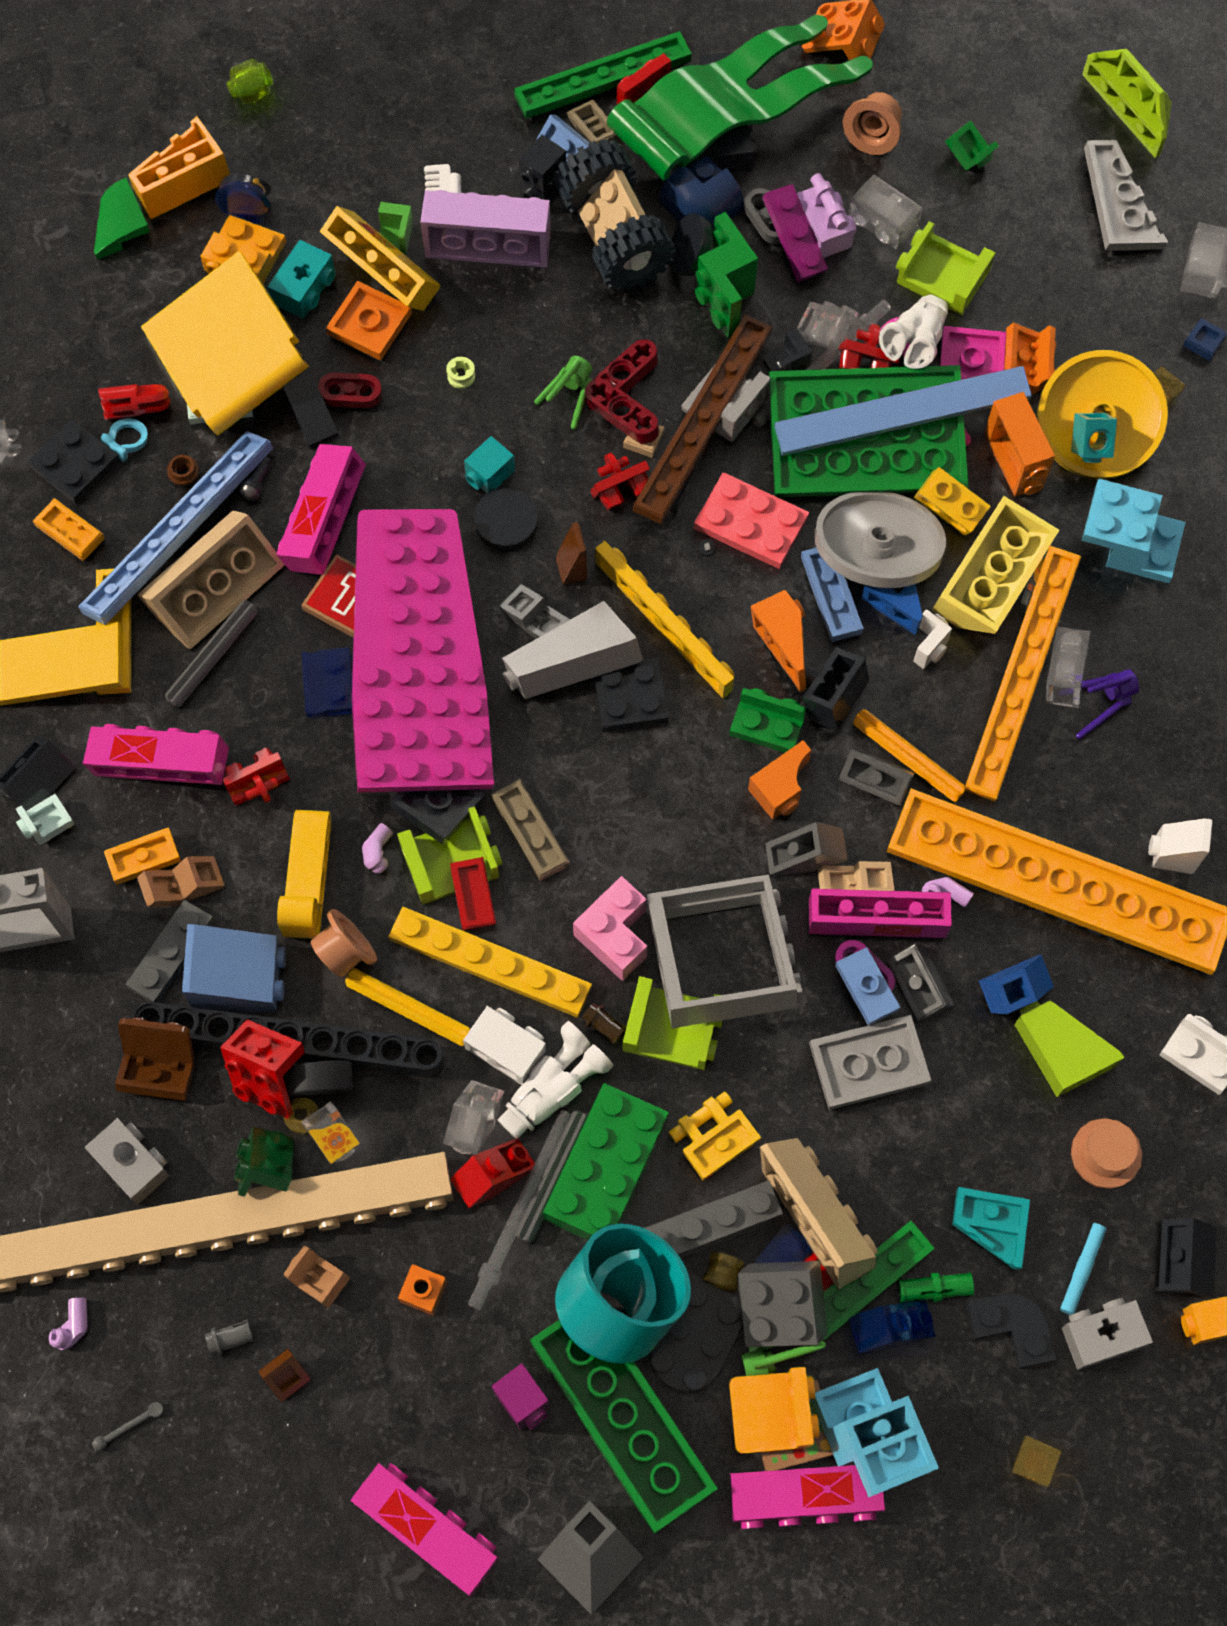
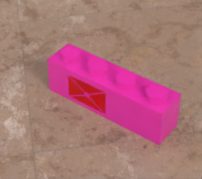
M319 444L315 457L311 461V467L306 480L300 489V495L295 508L289 517V523L284 536L278 545L276 555L290 571L324 575L366 466L353 447Z
M105 724L104 727L91 726L83 764L97 777L222 785L229 747L218 733L210 730H201L199 733H187L178 728H169L167 731H155L146 726H137L135 729H123L115 724Z
M812 889L809 898L808 934L946 938L952 926L951 893Z
M378 1463L350 1501L472 1597L499 1560L493 1554L497 1547L480 1533L475 1539L463 1530L467 1523L450 1509L444 1515L433 1507L437 1499L421 1486L416 1492L404 1483L408 1476L392 1463L387 1468Z
M855 1465L733 1473L729 1475L732 1523L741 1522V1529L764 1528L763 1521L778 1520L779 1527L801 1525V1518L816 1517V1524L838 1523L839 1515H853L854 1522L876 1520V1513L885 1511L883 1492L868 1497Z

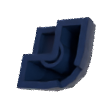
M707 155L688 168L686 166L677 168L665 181L659 195L660 204L678 223L687 214L697 213L706 217L705 220L710 222L712 230L714 229L716 216L726 212L730 219L744 211V198L735 178L727 168L721 171Z

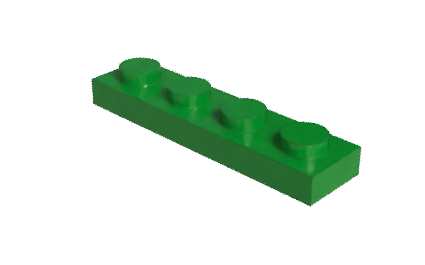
M909 1221L877 1248L875 1269L840 1290L833 1284L823 1292L828 1334L822 1341L829 1338L935 1249L912 1221Z

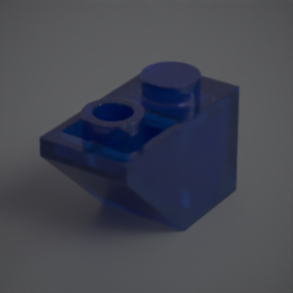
M926 1301L882 1305L849 1317L858 1353L882 1351L936 1337L933 1328V1318L928 1310Z

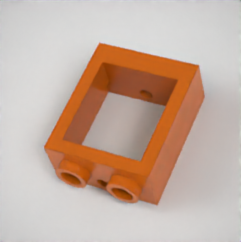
M1024 392L994 401L984 432L1014 497L1022 494H1035L1046 483L1055 458L1052 448Z

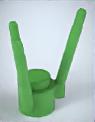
M571 357L567 365L561 369L556 378L541 392L534 403L539 405L545 398L549 402L552 401L564 385L573 390L581 387L571 423V429L575 430L586 400L585 388L592 380L589 378L593 370L591 364L582 357Z
M820 1341L818 1345H805L774 1355L771 1354V1351H766L774 1346L748 1347L749 1352L741 1354L746 1376L775 1373L774 1363L826 1347V1343Z

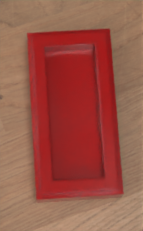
M480 857L450 863L462 931L496 925L484 858Z

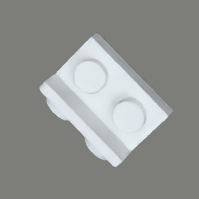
M1187 1014L1159 1055L1220 1095L1227 1086V1036H1223L1212 1029V1024L1203 1017Z

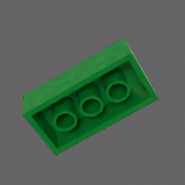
M603 1083L543 1211L544 1220L586 1240H589L595 1232L603 1227L621 1224L665 1129L669 1112Z

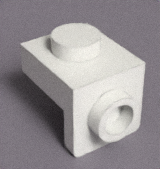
M925 610L922 614L923 617L920 624V629L928 634V637L917 648L913 661L922 669L931 661L934 663L938 662L947 650L945 645L952 631V628L942 616L932 614L928 610Z

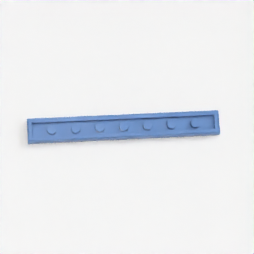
M1020 366L775 422L774 428L781 454L785 456L990 409L994 401L1020 392H1024L1027 400L1032 395L1024 367Z
M246 431L78 606L82 614L106 625L273 449L270 440Z

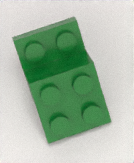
M724 212L715 217L714 231L712 232L713 249L698 257L695 295L702 306L706 305L711 312L714 325L718 329L722 328L729 338L740 323L742 299L755 293L758 257L727 213Z

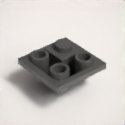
M589 1501L563 1528L537 1560L592 1615L644 1557L603 1513Z

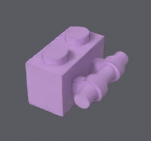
M817 173L810 179L814 187L799 192L797 195L823 258L851 248L854 234L857 230L854 219L850 215L847 216L843 208L840 194L837 191L834 192L829 181H825L823 176Z

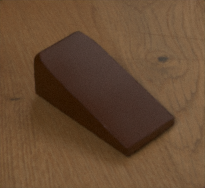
M578 522L573 523L556 556L561 581L565 585L585 581L587 578V550Z

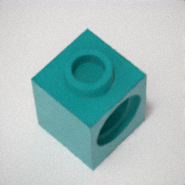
M1075 413L1071 452L1082 457V461L1088 463H1099L1102 458H1113L1117 419L1107 413ZM1098 432V438L1096 442L1090 445V437L1094 433Z
M492 436L464 460L467 482L474 489H482L486 494L495 490L515 472L514 455Z

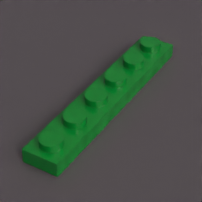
M679 31L514 88L515 98L525 118L528 119L617 88V85L624 77L631 76L640 70L647 61L654 60L663 53L671 60V68L691 62L692 53Z

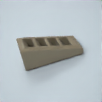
M594 100L567 112L568 118L577 132L588 142L595 141L596 144H599L601 140L607 139L608 143L614 140L617 144L623 146V140L607 126L608 116ZM591 115H594L593 117H591V118H589V119H587V120L582 121L583 119H585V118H587V117H589V116H591Z

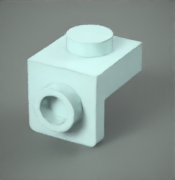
M53 794L27 811L24 810L22 805L16 808V811L22 818L16 822L26 839L33 836L39 846L75 825L56 794Z

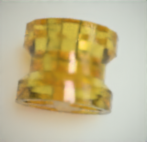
M711 1252L709 1257L711 1266L709 1271L704 1273L702 1281H707L725 1291L736 1292L738 1287L737 1275L743 1270L745 1263L727 1254Z

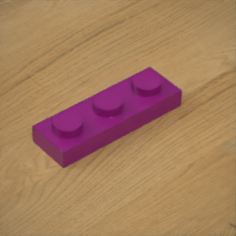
M791 184L766 192L762 197L797 282L824 274L828 267L794 185Z

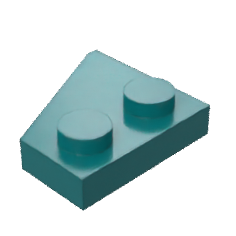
M958 1187L952 1225L1013 1269L1020 1270L1023 1264L1030 1199Z

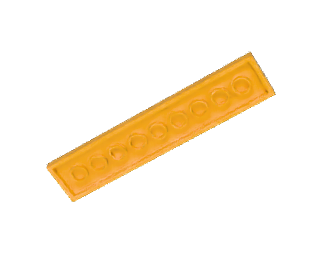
M911 789L887 852L1210 975L1216 970L1227 936V907L914 789Z

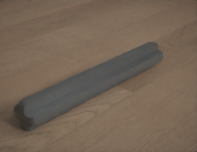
M243 600L166 692L165 697L170 704L175 707L182 706L258 612L252 603Z
M576 1110L572 1112L517 1228L516 1237L525 1243L532 1244L544 1221L543 1211L586 1122L588 1115Z

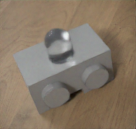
M117 1118L88 1143L85 1148L122 1190L138 1205L170 1176L163 1168L168 1162L154 1147L149 1151L145 1149L140 1143L145 1137L132 1122L125 1126Z

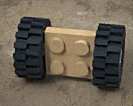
M607 139L601 140L599 144H596L595 141L590 142L589 147L585 149L583 146L577 148L578 152L576 154L570 153L566 156L568 161L559 164L560 170L555 171L554 176L556 179H554V183L568 210L574 215L578 213L581 216L595 244L593 248L594 254H592L593 260L606 285L612 290L616 288L617 291H623L625 287L628 290H633L635 285L644 286L649 279L654 281L658 278L657 274L659 272L664 273L667 270L666 265L672 264L674 261L672 257L676 256V248L662 221L653 215L648 218L632 189L635 186L633 182L637 180L636 171L623 146L617 144L614 140L608 143Z

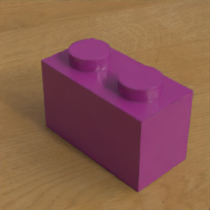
M522 1363L491 1386L494 1394L520 1431L526 1426L531 1431L548 1418L546 1411L550 1409L549 1401Z

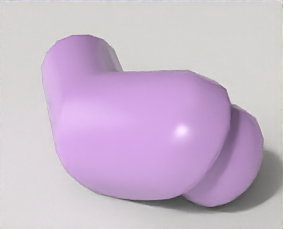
M383 823L377 826L362 847L364 865L368 869H372L376 874L382 873L388 867V860L383 857L382 847L393 835L391 829Z
M72 1298L68 1300V1320L61 1327L52 1329L50 1332L49 1343L51 1346L60 1350H66L71 1348L86 1333V1298Z

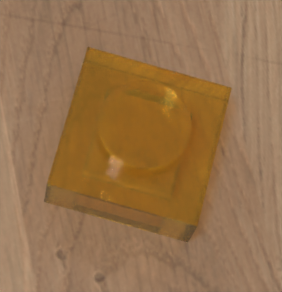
M1160 366L1153 374L1157 377L1164 390L1168 406L1183 392L1185 384L1164 367Z
M1025 1436L1011 1472L1046 1488L1050 1484L1062 1451L1029 1436Z

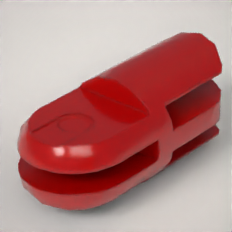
M133 384L98 389L99 397L102 399L101 406L102 410H104L105 420L137 417L146 413L160 412L167 409L171 403L168 389L161 384L142 386Z

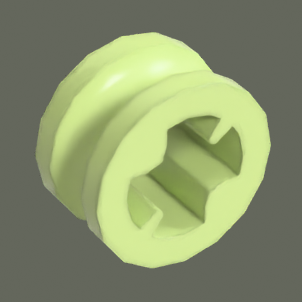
M466 357L452 359L447 365L449 383L458 389L471 386L475 380L473 362ZM463 368L465 375L458 376L457 369Z

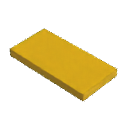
M119 622L0 640V706L123 687L122 625Z

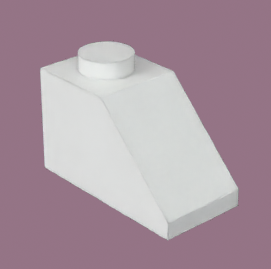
M1198 819L1162 825L1157 835L1151 836L1148 853L1154 856L1152 867L1193 874L1209 853L1212 820Z

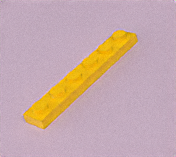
M606 541L595 548V563L722 698L733 691L734 673L730 666L724 661L719 662L712 655V649L704 639H697L690 631L691 628L688 622L681 615L676 616L669 609V604L659 592L654 593L647 586L648 582L640 571H633L629 567L625 556L618 548L614 547L612 549Z
M402 907L388 936L389 941L579 1018L592 988V983L406 907Z

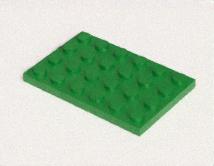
M960 365L925 366L914 369L908 367L769 371V377L771 378L769 395L775 497L840 496L852 492L917 493L931 473L938 467L968 488L964 415L785 456L781 454L774 428L775 422L961 380Z

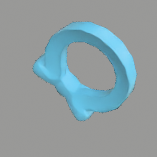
M131 418L116 421L110 427L109 434L104 433L101 436V442L118 454L122 462L128 459V453L142 449L148 440V432L145 425ZM123 428H134L141 434V438L134 444L119 445L115 442L116 434Z

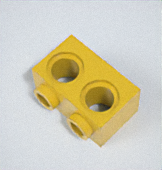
M940 467L931 473L914 496V498L964 536L973 531L991 507Z

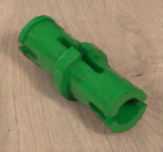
M936 1272L930 1273V1277L898 1279V1292L901 1303L932 1299L933 1302H941L942 1298L973 1296L974 1283L971 1272L939 1276V1273Z

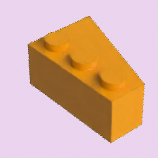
M197 116L191 121L192 126L181 136L175 134L170 139L171 144L160 154L155 151L128 174L137 200L150 219L220 186L222 179L230 175L224 153Z

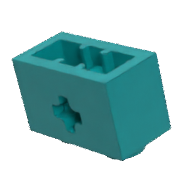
M299 240L267 286L269 295L276 306L304 319L309 310H313L317 306L320 294L324 288L330 286L335 278L336 270L332 255Z

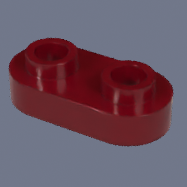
M328 373L318 383L319 391L325 404L328 406L371 408L376 406L382 398L380 381L375 376L369 374ZM332 391H340L337 395L330 394ZM365 392L371 393L369 396H362Z

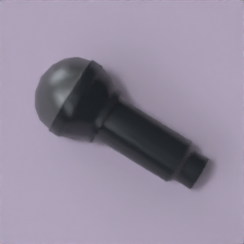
M265 457L256 466L251 477L240 485V494L244 499L255 501L262 495V482L270 469L271 463L268 457Z

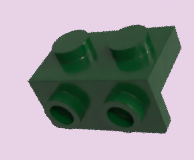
M252 1127L248 1139H241L236 1152V1159L240 1161L236 1167L234 1180L239 1182V1196H246L252 1182L287 1192L292 1179L294 1138L278 1131Z

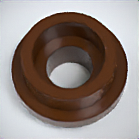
M183 454L173 457L167 467V475L170 481L178 486H188L194 483L200 473L196 460ZM181 470H189L185 474H179Z

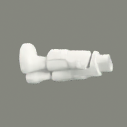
M934 295L921 297L896 322L886 324L879 335L880 347L889 359L896 361L902 355L906 344L912 342L905 353L904 365L914 369L923 368L930 364L937 354L936 345L942 337V327L948 314V303Z
M569 1021L561 1028L564 1044L559 1053L554 1058L545 1055L532 1068L528 1079L512 1097L511 1102L513 1105L508 1102L505 1105L508 1109L498 1119V1122L516 1139L527 1129L532 1132L535 1125L548 1119L560 1107L563 1108L568 1105L582 1091L580 1083L587 1077L595 1073H607L614 1066L610 1059L595 1045L591 1046L583 1033ZM584 1053L583 1059L570 1073L564 1072V1069L571 1062Z

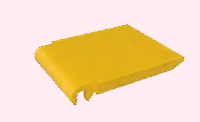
M240 251L141 326L191 411L198 418L202 416L217 436L309 367L301 358L302 354L294 346L299 342L298 338Z

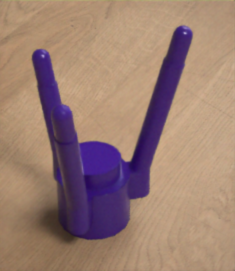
M1127 669L1117 674L1114 672L1104 677L1059 687L1060 693L1088 688L1087 691L1089 693L1105 690L1110 700H1117L1114 705L1078 732L1076 737L1078 739L1083 738L1119 709L1132 703L1130 696L1139 692V683L1131 670Z

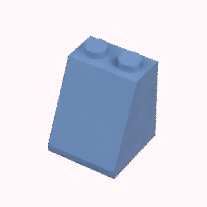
M187 924L182 993L191 1007L229 1012H277L278 1001H283L284 981L279 980L280 968H285L286 948L281 947L276 935Z

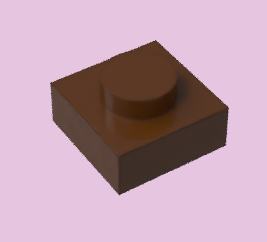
M289 1349L258 1371L280 1402H283L311 1380Z

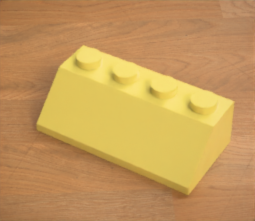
M1003 496L931 611L942 616L946 621L958 628L995 634L1058 534L1059 529Z

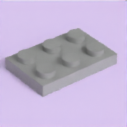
M911 1015L813 1039L809 1043L829 1110L929 1085L932 1081Z

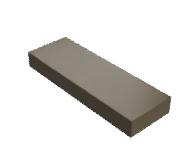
M520 779L491 794L493 803L539 881L570 866L569 860Z

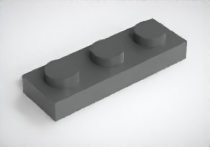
M184 900L125 984L127 988L150 1002L158 1003L184 966L187 924L211 926L215 921L213 916Z

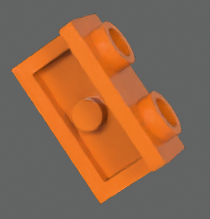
M1013 322L1006 328L1004 370L1023 366L1032 394H1035L1045 387L1047 381L1055 372L1056 328L1049 325L1041 332H1037Z

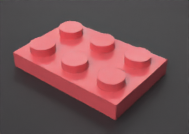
M723 472L696 518L694 529L780 569L808 520L809 512Z

